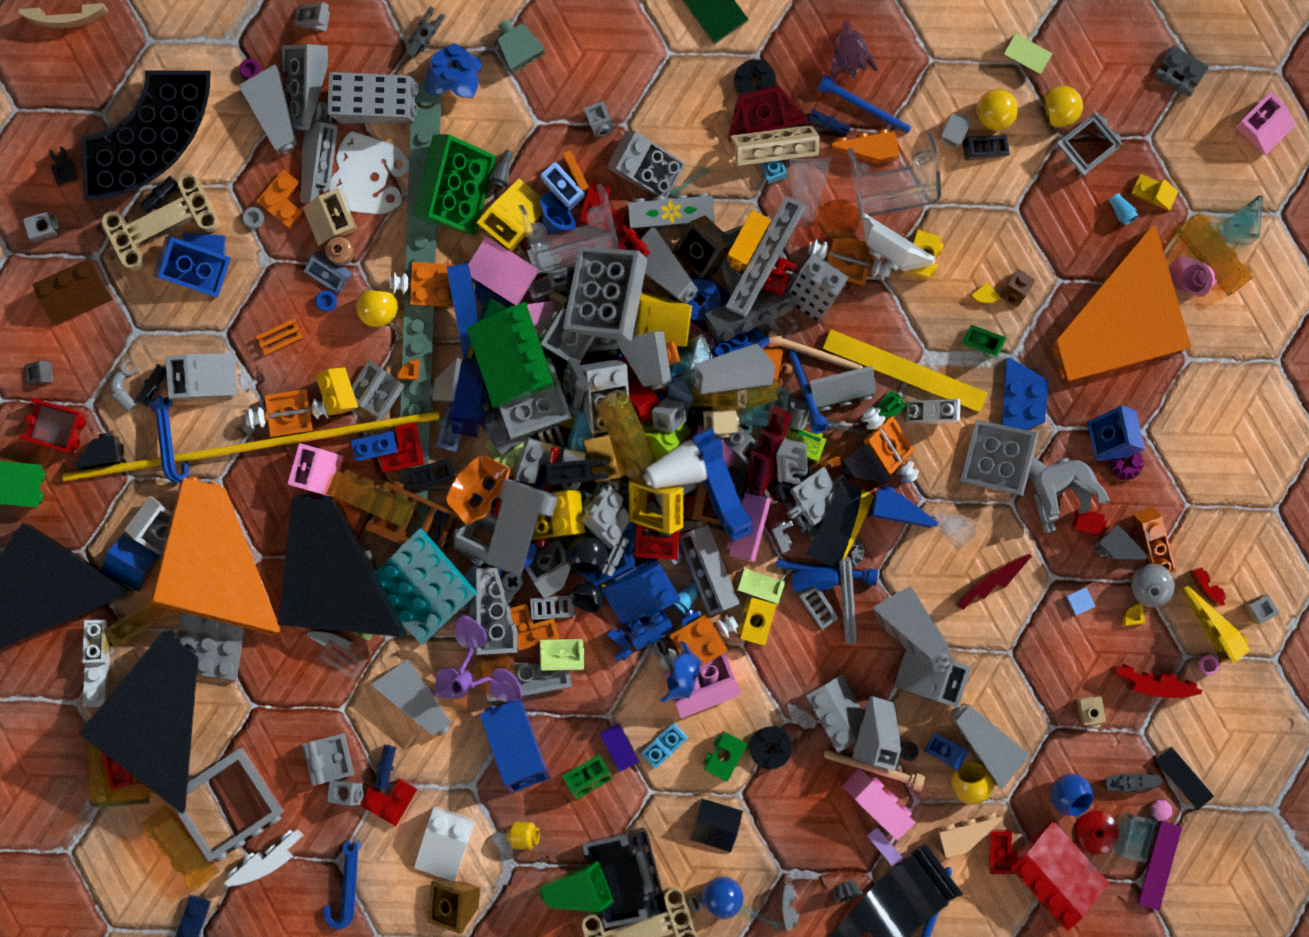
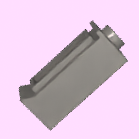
M738 426V432L731 433L724 443L728 445L745 466L749 467L751 449L757 448L758 443ZM748 445L749 449L742 454L741 451Z

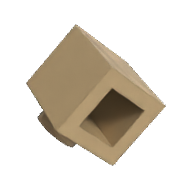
M736 410L703 412L705 431L713 429L715 434H717V438L730 437V433L738 432L739 419L736 415Z
M1102 696L1076 699L1081 725H1087L1088 729L1101 727L1100 723L1106 722Z

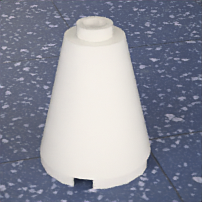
M692 440L686 441L647 467L646 473L643 474L647 486L651 485L653 489L704 481L707 478L703 460H699L698 454L700 452Z

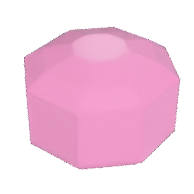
M1210 654L1201 656L1197 662L1199 672L1206 676L1216 674L1220 668L1218 659Z
M1155 800L1150 805V814L1158 821H1167L1172 815V806L1166 800Z

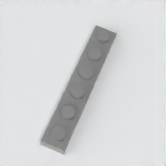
M789 197L784 198L726 305L728 310L747 317L806 208L803 203Z

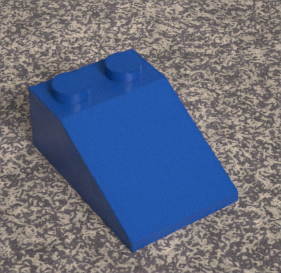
M165 236L153 277L218 298L231 257ZM183 247H187L211 256L181 254Z
M882 486V488L874 491L870 517L927 528L938 527L936 520L903 495L894 492L895 488Z
M656 558L651 559L601 589L622 625L661 611L680 600L676 589Z

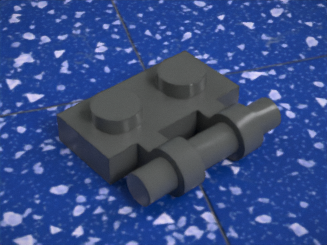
M1173 45L1160 64L1167 68V71L1164 72L1158 68L1154 76L1161 79L1160 82L1163 84H1169L1176 88V92L1181 95L1184 93L1191 97L1194 89L1188 86L1189 82L1197 86L1209 66ZM1173 72L1182 77L1183 81L1181 82L1172 76Z

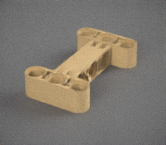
M185 173L178 179V186L183 197L128 225L124 218L116 212H107L103 216V227L121 263L132 271L140 270L144 266V257L139 249L140 247L193 220H196L199 227L207 233H213L218 230L220 225L219 219L201 183L194 175ZM189 180H194L193 187L191 189H186V182H188ZM203 199V205L195 208V201ZM208 217H212V224L210 226H204V220ZM118 218V224L115 227H110L111 220ZM127 237V243L124 246H120V239ZM136 255L137 261L129 265V258Z
M671 886L665 891L664 898L667 910L649 920L604 929L597 913H588L582 922L585 937H663L675 933L676 937H682L687 933L697 937L683 891L677 886ZM671 892H677L680 895V899L677 902H671L668 899V895ZM677 913H684L687 919L683 923H678L674 919ZM593 918L597 920L598 926L595 929L588 928L586 925L588 919Z

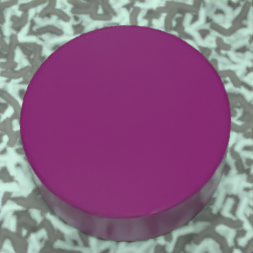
M246 59L240 64L239 71L241 76L248 80L261 73V66L254 59Z

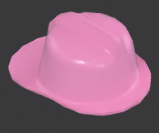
M1180 257L1175 259L1169 267L1173 285L1193 296H1205L1210 292L1212 286L1217 283L1213 269L1194 259Z

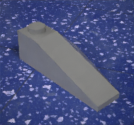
M312 44L282 45L283 73L287 74L288 84L285 86L286 91L290 92L292 100L289 108L293 130L310 129L327 70L328 46Z
M477 568L474 572L473 588L478 594L471 599L469 618L475 620L484 628L487 640L483 647H474L473 654L517 652V629L511 618V610L504 596V589L497 568Z

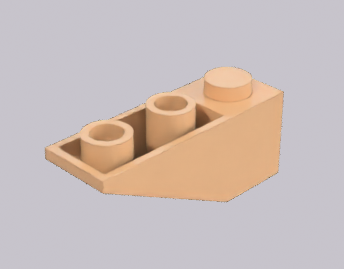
M992 812L984 814L983 819L975 821V818L962 820L963 824L954 826V823L941 826L942 829L938 830L937 833L943 856L949 858L967 853L1003 820V817Z

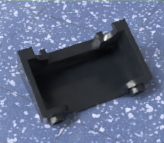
M644 828L632 829L582 843L584 857L590 863L599 862L614 900L608 907L599 912V918L604 928L649 920L665 910V898L649 836Z

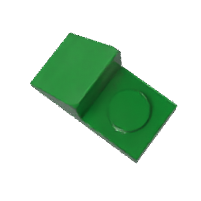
M971 324L961 343L966 347L982 352L987 358L991 359L998 356L1007 338Z

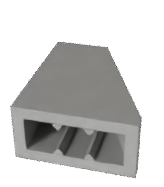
M664 332L636 335L632 337V342L616 340L617 345L644 387L652 386V390L665 388L664 384L672 383Z

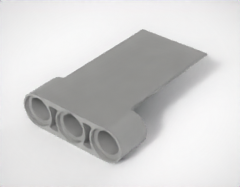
M504 479L499 498L503 501L485 563L521 576L538 513L552 516L558 496L514 480Z

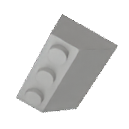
M873 366L812 380L808 383L819 412L830 410L831 405L839 404V407L851 405V401L859 399L860 402L872 399V395L877 393Z
M842 674L805 694L837 752L857 742L860 733L859 728L865 714Z

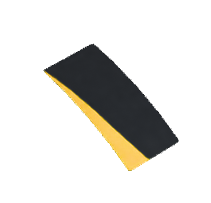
M842 479L829 510L806 555L839 570V562L845 560L868 513L874 495Z

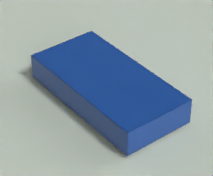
M183 233L182 241L225 255V235ZM183 247L181 254L211 256L187 247Z

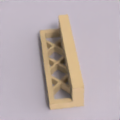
M812 125L731 136V142L735 147V162L737 166L819 155V135Z

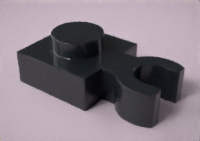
M62 146L60 147V156H55L52 150L49 151L50 157L56 162V164L51 165V169L59 187L79 180L73 160H66L67 151Z

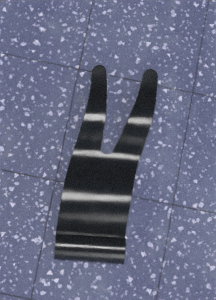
M924 843L913 850L901 863L882 876L828 937H860L865 932L870 933L872 937H910L922 924L948 906L949 902L954 898L962 896L963 893L929 846Z

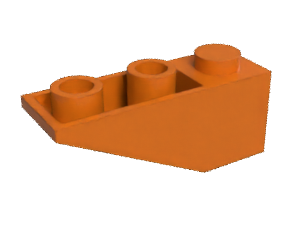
M888 129L877 131L875 135L868 136V133L855 136L856 138L849 140L847 137L835 139V142L831 145L832 151L876 164L894 161L899 157L895 131L889 132Z
M1154 507L1134 513L1137 531L1148 555L1149 563L1159 564L1167 568L1170 573L1175 572L1176 569L1161 514Z

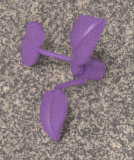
M462 615L459 617L455 625V637L462 647H470V650L458 672L449 667H444L438 671L433 695L448 699H459L467 695L469 687L473 688L483 682L491 681L489 689L495 698L504 702L521 701V686L511 672L505 669H495L493 677L487 676L473 682L472 675L464 671L474 652V647H483L487 636L484 628L478 622L467 616Z

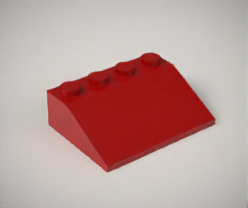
M1053 819L1018 850L1015 856L1005 862L1067 932L1087 914L1109 885V882Z

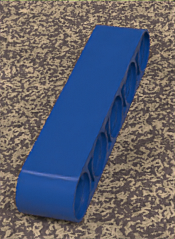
M469 264L447 266L465 367L479 366L478 363L467 358L471 340L466 327L479 321Z

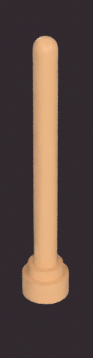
M770 330L767 337L770 342L767 345L768 347L778 348V346L850 370L864 368L859 363L781 338L782 335H779L776 331Z
M830 750L824 752V757L908 783L912 790L919 792L922 790L925 775L919 773L908 775L864 763Z

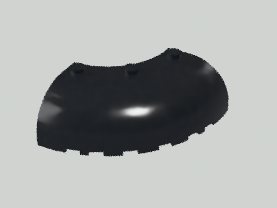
M144 70L139 96L128 114L106 130L80 135L84 201L102 200L132 192L156 179L181 157L195 137L204 117L210 91L211 71Z

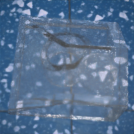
M937 512L930 515V517L938 522L937 528L955 549L965 546L978 533L975 529L977 525L970 517L966 518L963 515Z

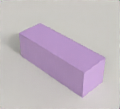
M877 826L866 834L892 867L903 859Z

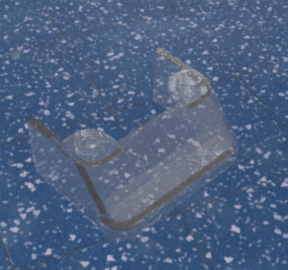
M931 132L927 133L928 150L916 153L912 158V166L872 174L870 166L866 163H857L853 149L848 148L850 176L856 206L860 215L864 212L869 216L931 205L940 199V156Z
M601 184L597 185L601 205L594 206L588 211V225L571 231L548 235L543 224L538 222L530 223L524 206L519 205L525 235L534 263L539 271L548 273L576 265L579 246L618 249V240L608 195Z

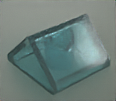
M1124 812L1113 854L1146 863L1157 821Z

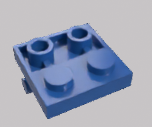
M664 610L645 616L640 620L632 621L625 628L638 651L650 643L653 645L658 640H661L663 635L674 629Z

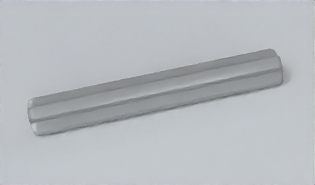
M841 560L839 563L846 644H854L857 642L852 563L850 560Z

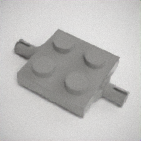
M821 467L799 484L793 486L789 491L795 499L796 506L787 511V515H790L789 518L793 519L801 513L806 517L810 526L820 522L825 518L839 484L845 476L841 474L833 480L825 467Z

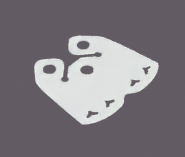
M351 131L343 139L338 149L336 160L339 170L332 176L329 192L337 188L341 190L350 211L372 214L387 213L400 206L403 199L399 190L394 186H389L378 194V197H373V193L378 192L385 186L388 176L381 160H386L391 174L395 177H400L409 170V160L400 148ZM351 138H353L354 144L348 146L347 144L351 142ZM344 153H346V155L349 156V158H347L345 161H343L345 157ZM396 160L402 161L403 166L401 169L394 167ZM378 173L379 180L373 182L370 179V175ZM340 178L342 185L336 186L339 183L338 180ZM388 194L394 195V202L388 203L386 196Z

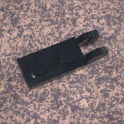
M589 459L547 463L548 486L608 479V473H590V467H603L607 465V460L589 461Z

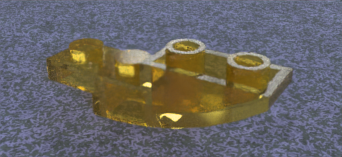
M773 379V384L703 394L691 383V392L693 394L691 406H713V411H727L764 405L778 400V379Z

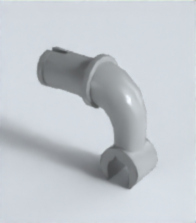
M130 360L123 362L121 370L112 377L110 382L111 399L116 400L127 412H130L137 405L125 391L126 388L123 387L125 378L133 376L137 372L136 366L131 371L126 370L127 365L131 363Z

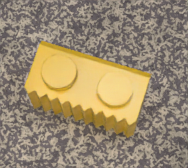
M345 367L330 368L316 375L315 378L323 395L322 398L324 399L323 402L328 415L344 414L358 408Z

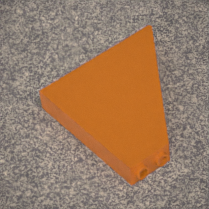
M1156 225L1150 227L1053 342L1052 353L1055 359L1058 358L1060 365L1058 367V374L1060 379H1064V383L1191 348Z
M184 477L179 484L149 604L273 636L277 635L280 632V627L226 489L221 488V485L215 482H208L207 484L199 482L200 479L196 477Z

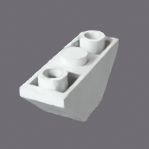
M960 399L907 401L906 422L954 424L960 421Z

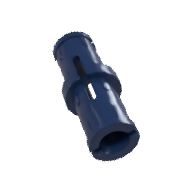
M815 109L812 110L808 118L809 122L825 128L824 131H832L842 137H847L851 128L850 125L834 119V116L831 115L829 117Z
M383 744L380 763H377L378 772L374 787H379L380 789L388 788L390 773L394 769L392 764L397 747Z

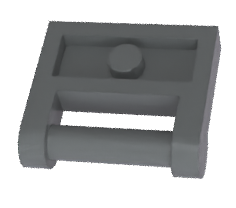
M576 357L568 359L567 367L564 370V379L561 382V389L570 401L569 411L574 415L582 412L584 392L587 391L589 386Z

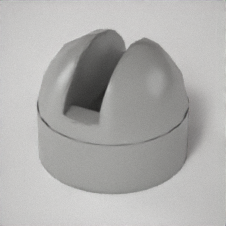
M658 640L652 645V652L656 656L662 657L657 644L661 643L664 651L663 655L668 653L669 646L666 641Z
M692 894L689 896L687 906L691 911L699 912L703 909L704 904L701 901V895ZM696 898L697 903L699 905V908L695 909V905L692 901V899Z

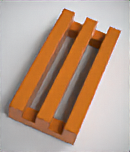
M571 151L563 153V158L577 186L584 194L587 193L589 186Z
M295 319L256 336L265 356L304 339ZM290 326H294V328L282 334H279L267 341H263V339L275 333H278ZM295 332L297 333V336L288 339L276 346H273L269 349H267L266 347Z

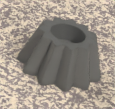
M854 881L843 882L834 887L833 903L853 900L860 897L863 892Z

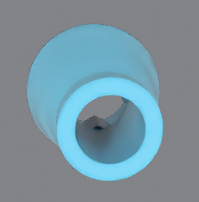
M1119 193L1109 200L1119 222L1125 226L1139 216L1136 213L1137 209Z
M692 582L687 588L678 593L680 600L673 603L672 606L681 614L690 611L700 592L697 585Z

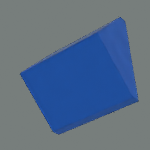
M123 534L107 551L102 572L140 592L161 555Z

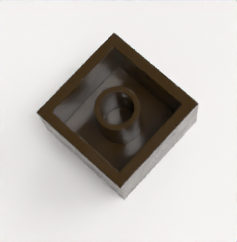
M704 215L690 222L672 253L703 280L717 272L731 250L734 241Z

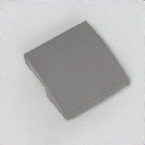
M368 360L351 387L357 404L383 420L405 387V384Z

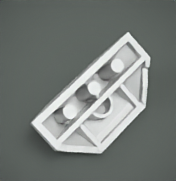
M863 212L861 214L866 244L870 250L869 253L877 259L882 257L888 261L886 264L896 271L898 268L902 271H908L934 265L936 262L934 256Z

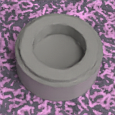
M250 207L244 211L242 220L248 228L258 229L263 225L265 217L261 210Z

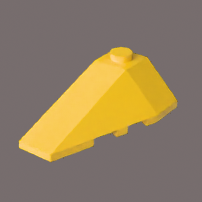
M1189 586L1179 588L1223 663H1235L1250 651L1247 646L1249 644L1248 639L1243 633L1240 634L1234 626Z

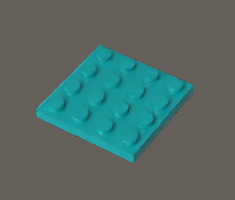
M422 528L417 530L376 571L402 624L421 645L426 643L478 594Z

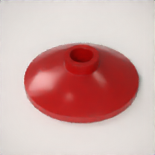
M1090 811L1084 814L1077 822L1075 835L1079 845L1084 850L1093 854H1102L1114 847L1118 840L1119 831L1116 821L1109 814L1102 811ZM1097 829H1101L1102 835L1100 837L1095 836V831Z

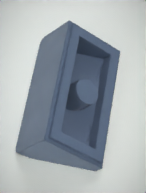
M320 251L312 254L304 270L306 274L337 294L341 293L353 274L345 267L333 264Z
M684 381L671 383L666 398L684 402L686 416L684 423L686 424L693 394Z

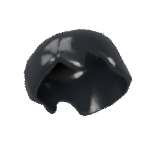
M580 583L573 588L571 594L573 605L587 612L596 613L600 611L603 603V594L598 587L590 583Z

